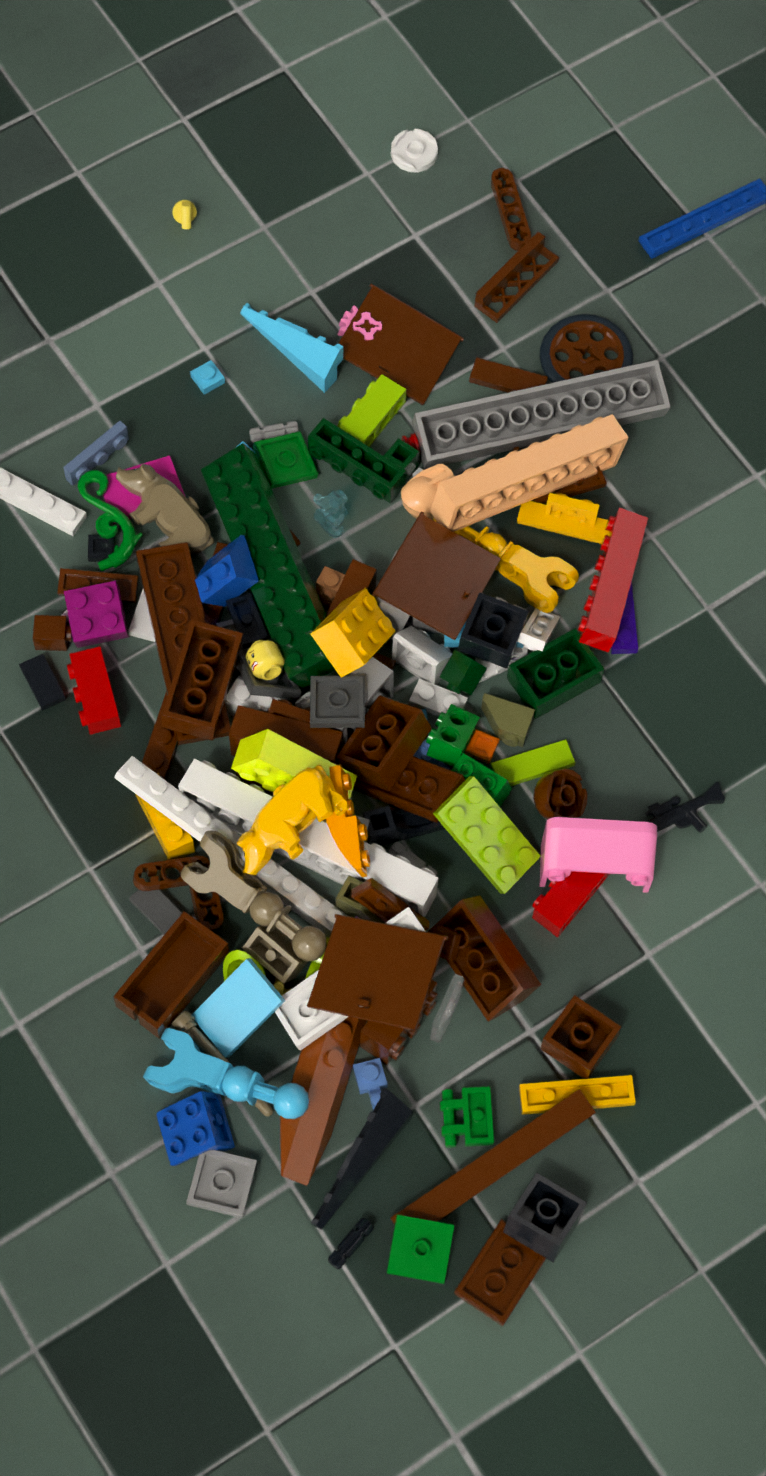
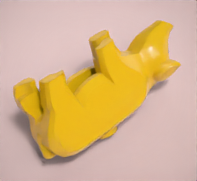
M317 765L314 769H304L287 784L277 787L273 792L274 796L258 812L250 830L244 832L239 837L237 844L243 848L245 857V868L242 873L255 876L269 862L275 849L282 848L294 860L303 852V848L299 843L301 841L299 833L312 824L316 816L318 821L321 822L324 819H328L333 814V810L336 815L341 816L349 809L347 800L343 795L336 792L331 778L326 774L321 765Z

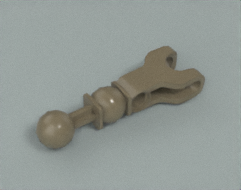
M206 831L201 838L200 846L209 855V868L195 862L187 864L181 871V878L198 893L217 892L245 914L250 911L251 918L255 923L267 927L266 931L268 933L278 928L292 940L293 952L298 958L304 961L320 959L327 947V939L321 929L314 926L301 927L288 916L292 909L290 905L284 907L281 898L277 894L266 892L268 888L257 877L242 873L245 867L241 865L236 845L217 831Z

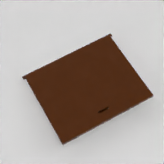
M371 283L369 293L338 343L343 346V359L377 379L381 374L404 387L407 397L424 405L457 345L464 338ZM369 312L375 321H381L382 330H377L373 334V340H365L362 333L353 329V322H358L362 318L361 313ZM364 320V324L357 325L356 327L365 328L366 332H370L371 328L379 326L370 324L369 320Z
M421 512L372 593V596L381 598L449 638L456 640L472 611L479 592H483L501 558L424 515V512Z
M335 914L334 918H336L307 1007L416 1031L444 941L448 940V936Z

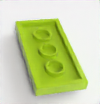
M469 776L433 813L500 894H505L541 857L474 776Z

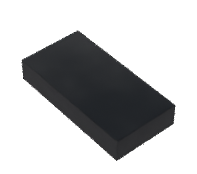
M43 654L19 664L42 711L66 700Z

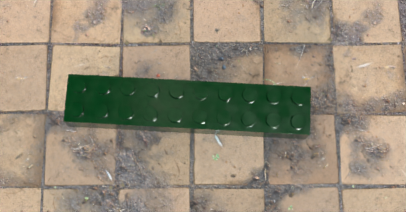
M242 443L200 470L230 541H234L240 535L245 536L259 580L250 588L271 638L278 645L284 658V669L289 680L301 688H305L311 684V676H325L335 670L311 636L313 630L327 615L257 455Z

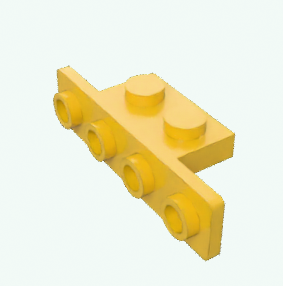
M549 493L547 505L533 501L521 504L517 517L518 524L599 544L602 543L604 536L609 534V531L605 530L608 520L597 517L600 505L594 504L589 500L570 498L561 493Z

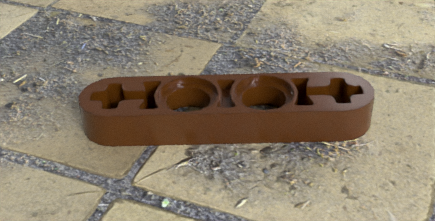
M498 168L492 173L491 187L508 243L513 250L519 251L531 239V232L513 174L506 168ZM499 178H502L503 181H506L505 188H502V182ZM511 196L514 201L512 203H505L501 198ZM515 215L520 218V221L512 223L507 218ZM517 231H519L520 238L524 239V241L516 238Z

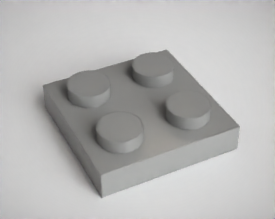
M208 1150L200 1154L186 1204L243 1218L257 1160L216 1150Z

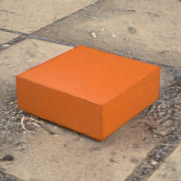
M475 729L465 754L489 765L500 739Z

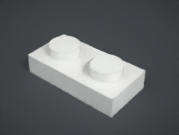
M419 679L409 700V705L418 709H426V712L439 717L441 711L446 713L451 704L465 709L468 697Z

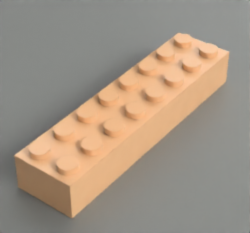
M613 414L604 418L598 417L584 426L577 425L570 431L563 434L557 433L541 443L534 442L523 450H514L498 460L491 459L483 466L475 469L472 467L455 477L448 476L439 483L430 512L437 523L455 532L566 487L583 478L597 474V466H599L602 472L615 467L629 437Z

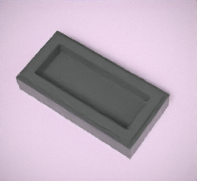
M138 889L129 897V901L163 935L182 914L159 889L152 891H141Z

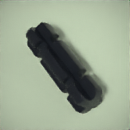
M363 1217L355 1225L356 1229H352L337 1246L338 1250H334L328 1257V1262L334 1268L341 1269L346 1263V1258H350L362 1244L364 1237H368L373 1231V1224Z

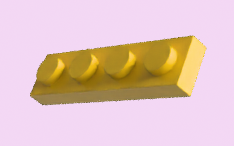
M632 1075L520 1084L519 1093L522 1115L545 1113L579 1089L593 1109L634 1106L636 1101Z

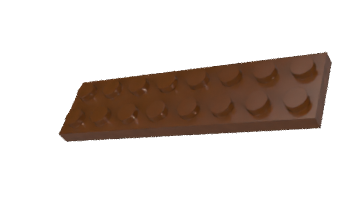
M187 542L136 551L167 696L191 619L206 623ZM225 703L214 739L229 736L231 727ZM175 731L178 745L208 740Z

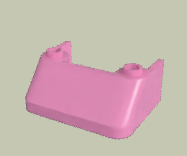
M567 817L548 819L540 849V887H545L547 878L551 881H563L565 877L570 876L571 871L626 874V879L632 885L643 886V892L648 893L654 877L657 825L639 821Z

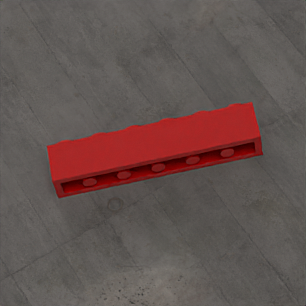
M620 507L615 517L610 515L605 530L609 531V534L604 536L600 546V550L604 552L603 555H599L594 568L598 570V573L593 575L589 590L593 592L591 596H587L583 610L587 611L586 616H582L577 629L581 631L580 643L605 652H609L614 644L648 517Z

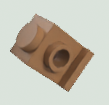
M326 566L316 581V592L322 605L330 608L345 574Z

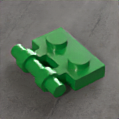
M490 1087L462 1088V1099H453V1090L451 1089L442 1090V1101L439 1103L440 1111L443 1112L444 1126L441 1127L442 1137H445V1147H456V1136L464 1135L465 1147L494 1145ZM463 1110V1124L455 1125L454 1111Z

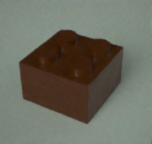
M574 995L544 1036L540 1049L583 1079H589L618 1038L621 1026Z

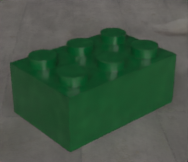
M576 628L547 643L543 651H533L511 663L508 667L507 680L525 706L535 709L534 719L541 717L602 681L604 668L588 645L579 642L580 634Z

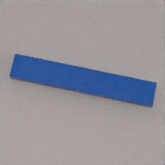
M759 178L640 236L639 243L650 258L653 259L765 204L766 185Z

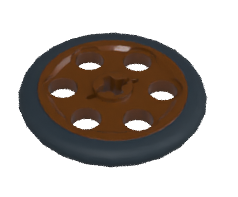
M579 314L560 320L548 330L540 346V361L544 373L554 383L572 379L569 376V373L572 371H579L582 376L594 374L597 370L609 371L633 365V353L626 335L616 324L596 315ZM599 332L603 335V339L601 341H594L591 339L590 334ZM568 333H575L578 335L579 340L570 342L565 336ZM611 350L616 352L618 357L614 360H609L605 357L604 353ZM564 352L568 355V360L559 361L555 358V354ZM586 353L590 354V357L587 359L582 358Z

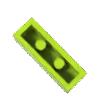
M381 374L377 381L373 380L369 384L366 394L362 399L358 398L355 401L352 411L348 416H343L340 419L337 427L370 447L406 403V389Z

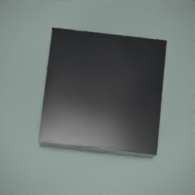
M88 535V562H99L108 558V554L114 552L115 537L105 539L99 535Z

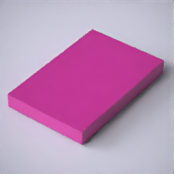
M170 455L143 463L152 466L158 474L175 484L185 496ZM142 464L124 470L140 468ZM117 472L106 475L109 486L103 495L104 501L117 507L129 519H132L130 513L136 511L141 503V498L130 493L116 479Z

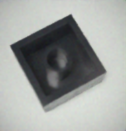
M479 592L461 634L458 650L507 669L518 644L517 641L520 633L526 625L529 611Z
M536 1173L509 1214L503 1233L554 1263L580 1222L587 1202Z

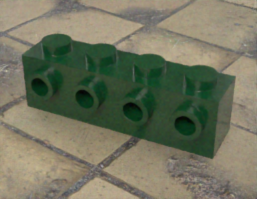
M325 418L308 435V450L314 458L327 462L333 470L338 473H344L356 485L364 486L376 498L384 499L391 503L405 485L406 470Z

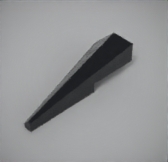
M383 1088L377 1105L368 1115L367 1122L336 1175L337 1180L323 1199V1204L311 1222V1225L320 1230L324 1228L412 1119L413 1111L389 1090Z

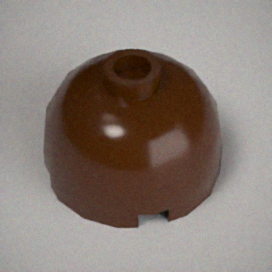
M557 769L544 774L534 788L533 799L539 814L547 820L554 817H581L587 806L588 795L586 788L582 789V784L580 783L582 780L581 776L570 769Z

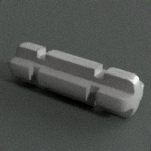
M288 421L286 425H283V423L263 426V429L259 427L249 429L252 443L262 439L299 432L297 421Z
M400 842L394 843L389 849V854L395 857L396 855L403 856L411 862V865L419 869L421 867L427 868L434 872L435 876L437 875V871L430 865L428 867L425 866V861L410 850L406 851V847Z

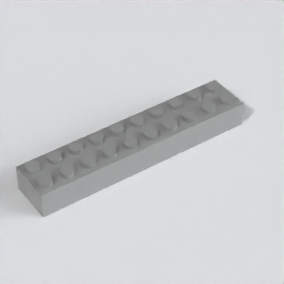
M654 360L418 412L414 414L412 425L418 439L420 455L425 470L437 464L447 465L510 451L514 447H528L534 442L541 443L557 433H566L577 425L584 426L598 417L604 418L611 414L614 415L621 426L666 415L671 406L659 362Z

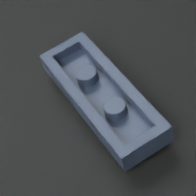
M121 421L117 422L63 467L66 480L74 486L83 474L93 470L98 465L104 464L114 451L122 449L129 440L127 426Z

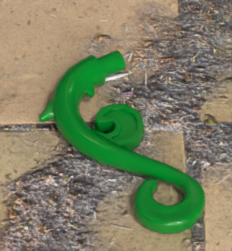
M91 470L81 476L77 487L79 493L86 501L105 512L96 520L95 527L98 535L105 539L114 537L118 532V527L116 525L110 526L113 522L118 523L123 532L121 545L119 547L116 545L114 552L108 554V558L97 562L102 572L111 567L115 569L124 564L131 557L142 533L135 534L132 522L120 509L87 492V485L93 482L100 485L99 490L96 492L98 496H103L109 486L108 478L103 472Z

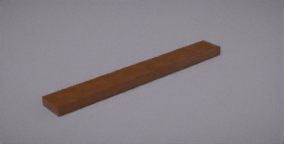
M580 1089L405 1207L397 1215L435 1222L439 1221L596 1113L582 1091ZM396 1214L390 1218L394 1225Z

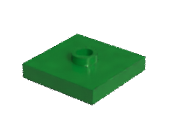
M301 431L253 443L252 447L260 461L271 489L317 478L318 471Z
M396 1214L386 1273L444 1284L454 1225Z

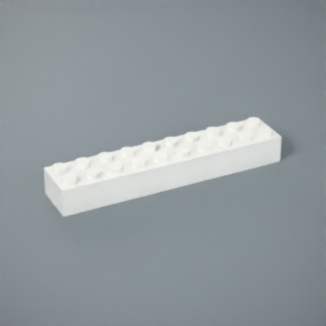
M194 759L178 785L179 791L240 835L250 830L260 809L272 798L261 787L255 784H250L249 786L241 782L240 778L230 772L225 774L217 770L212 763L205 760L200 762ZM315 818L312 824L299 833L301 840L299 843L303 848V852L293 861L341 885L344 884L348 875L362 882L373 878L425 918L437 894L438 877L435 876L434 872L424 867L419 869L411 865V862L400 855L395 857L387 853L378 844L372 843L370 845L364 842V849L368 850L370 856V867H366L367 877H361L338 848L326 819L319 822ZM282 848L274 850V852L291 859L288 852Z

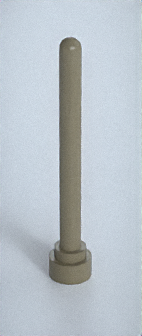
M188 1010L181 1013L173 1021L171 1026L175 1030L189 1034L205 1054L229 1062L196 1028L195 1017ZM257 1099L255 1106L264 1116H271L273 1114L272 1106L268 1102Z

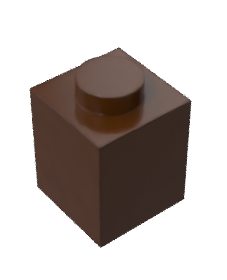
M35 615L33 627L35 650L67 651L68 641L72 642L73 638L71 627L68 626L67 617Z

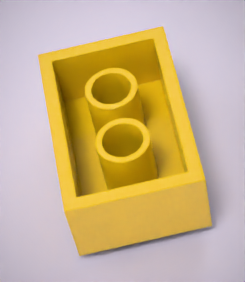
M364 588L342 601L313 630L311 636L342 678L365 665L393 635L395 629L390 619L384 615L377 605L376 599Z

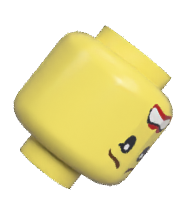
M269 640L255 641L246 653V661L255 677L272 680L281 674L285 662L275 642Z

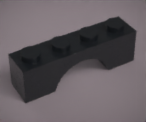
M390 806L363 812V818L370 820L367 829V841L370 845L375 843L382 846L445 829L439 820L436 823L403 809H395Z

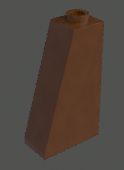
M353 559L326 615L328 616L342 601L364 588L372 595L376 588L377 569Z

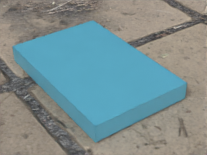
M246 959L192 1015L195 1017L196 1023L221 1054L228 1058L286 1000L252 959Z

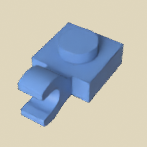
M380 1058L353 1065L359 1093H369L373 1110L380 1099V1089L387 1088V1081Z

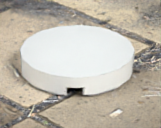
M414 129V131L409 132L404 130L396 135L391 143V157L400 169L408 172L425 171L433 166L437 160V142L429 132Z

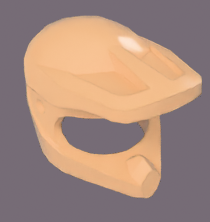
M437 464L427 468L403 486L401 490L402 504L412 517L417 519L419 514L424 512V515L428 518H434L430 510L439 483L448 476L455 477L452 470L446 465Z

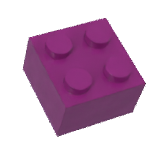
M116 581L64 591L73 642L77 648L129 638L120 589Z

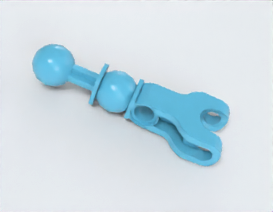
M171 1028L164 1030L161 1039L164 1040L168 1048L175 1051L174 1059L164 1067L148 1066L143 1075V1078L150 1085L169 1093L181 1092L187 1087L193 1086L227 1096L235 1102L247 1101L252 1106L259 1099L274 1104L277 1114L285 1119H297L303 1116L309 1105L308 1093L299 1084L286 1083L279 1088L266 1084L259 1072H254L246 1066L233 1067L229 1062L201 1053L199 1047L189 1034Z

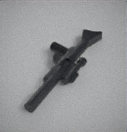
M715 782L705 794L675 808L672 805L676 806L681 802L678 796L672 797L671 800L661 805L656 802L648 806L649 810L645 814L646 816L652 815L654 818L645 822L657 825V832L674 824L680 829L692 825L699 833L703 832L707 825L697 815L696 809L707 804L724 803L725 797L721 792L720 783Z

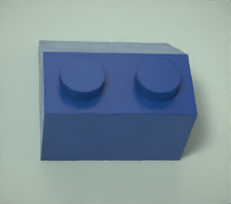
M240 535L206 561L195 579L202 603L225 607L226 600L238 597L259 581L245 536Z

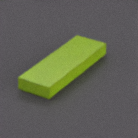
M565 739L491 763V769L507 779L510 786H514L542 777L544 774L557 769L573 767L576 762Z

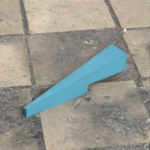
M248 303L243 306L240 312L241 315L324 393L337 380V366L343 360L342 345L338 343L335 346L326 343V338L319 336L316 339L308 333V330L280 317L276 320L268 317V312L261 310L258 313Z

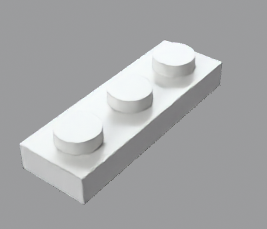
M535 608L521 631L517 642L522 643L529 650L543 651L558 624L560 616L544 613Z

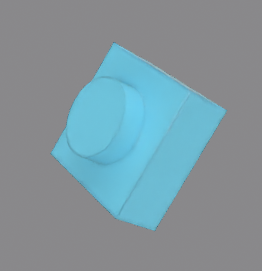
M212 360L190 371L191 378L204 395L225 383V377Z

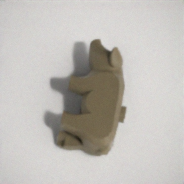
M142 464L140 468L123 470L118 467L116 479L130 493L141 498V503L136 511L130 513L131 518L137 525H145L155 521L160 530L169 537L165 541L158 543L160 547L187 542L190 556L204 551L214 543L209 526L197 511L199 507L192 497L186 498L175 484L158 474L150 465Z

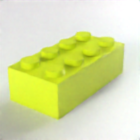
M266 729L240 740L231 769L240 773L239 775L243 779L256 781L262 784L263 789L274 792L277 787L287 784L304 769H314L317 765H321L330 777L329 767L337 765ZM343 769L346 774L349 773L352 789L348 790V797L350 799L357 775Z

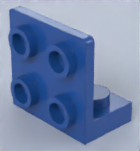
M200 1091L156 1114L171 1166H177L208 1150L228 1151L235 1147L220 1094Z

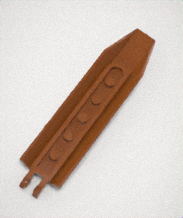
M348 1017L301 1050L291 1083H297L305 1088L309 1096V1105L304 1115L297 1119H285L280 1116L282 1177L305 1186L308 1185L331 1138L360 1044V1033L367 1020Z

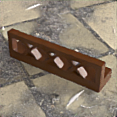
M537 232L476 292L474 307L496 323L559 262V257L544 247L545 236ZM540 254L550 260L547 264L536 265L535 259ZM533 271V278L531 280H520L522 272ZM507 287H518L516 295L505 296L504 290ZM493 302H502L503 308L496 313L488 306Z

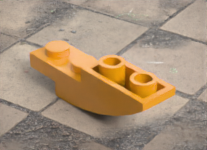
M340 765L329 767L330 778L334 789L345 797L349 809L341 816L336 815L333 810V814L326 821L333 839L347 861L361 877H367L366 867H370V856L368 850L364 849V841L368 840L366 825L362 824L357 816H354L353 802L348 797V790L352 789L349 773L346 774Z

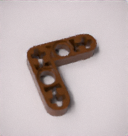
M193 856L144 863L136 868L133 875V883L141 891L187 886L188 884L181 878V871L184 866L195 862L209 868L210 860L204 856ZM170 867L176 868L180 873V877L178 879H169L165 874V870ZM158 870H160L161 881H158L159 876H156ZM143 872H146L149 877L152 876L149 882H145L144 878H140ZM189 886L196 920L213 933H216L220 930L223 923V912L219 894L211 892L212 898L208 901H203L198 897L197 891ZM210 907V916L212 919H216L214 925H210L209 921H204L207 917V908Z

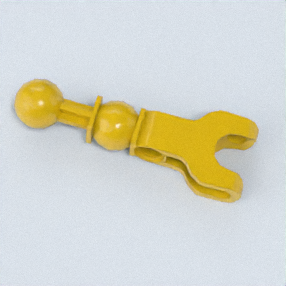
M469 526L455 531L458 535L501 558L495 570H498L505 578L521 587L527 603L544 613L552 612L558 605V594L550 586H557L568 590L579 580L578 571L559 557H539L522 546L514 545L511 541L507 544L500 534L488 533L489 527L487 526L480 533Z

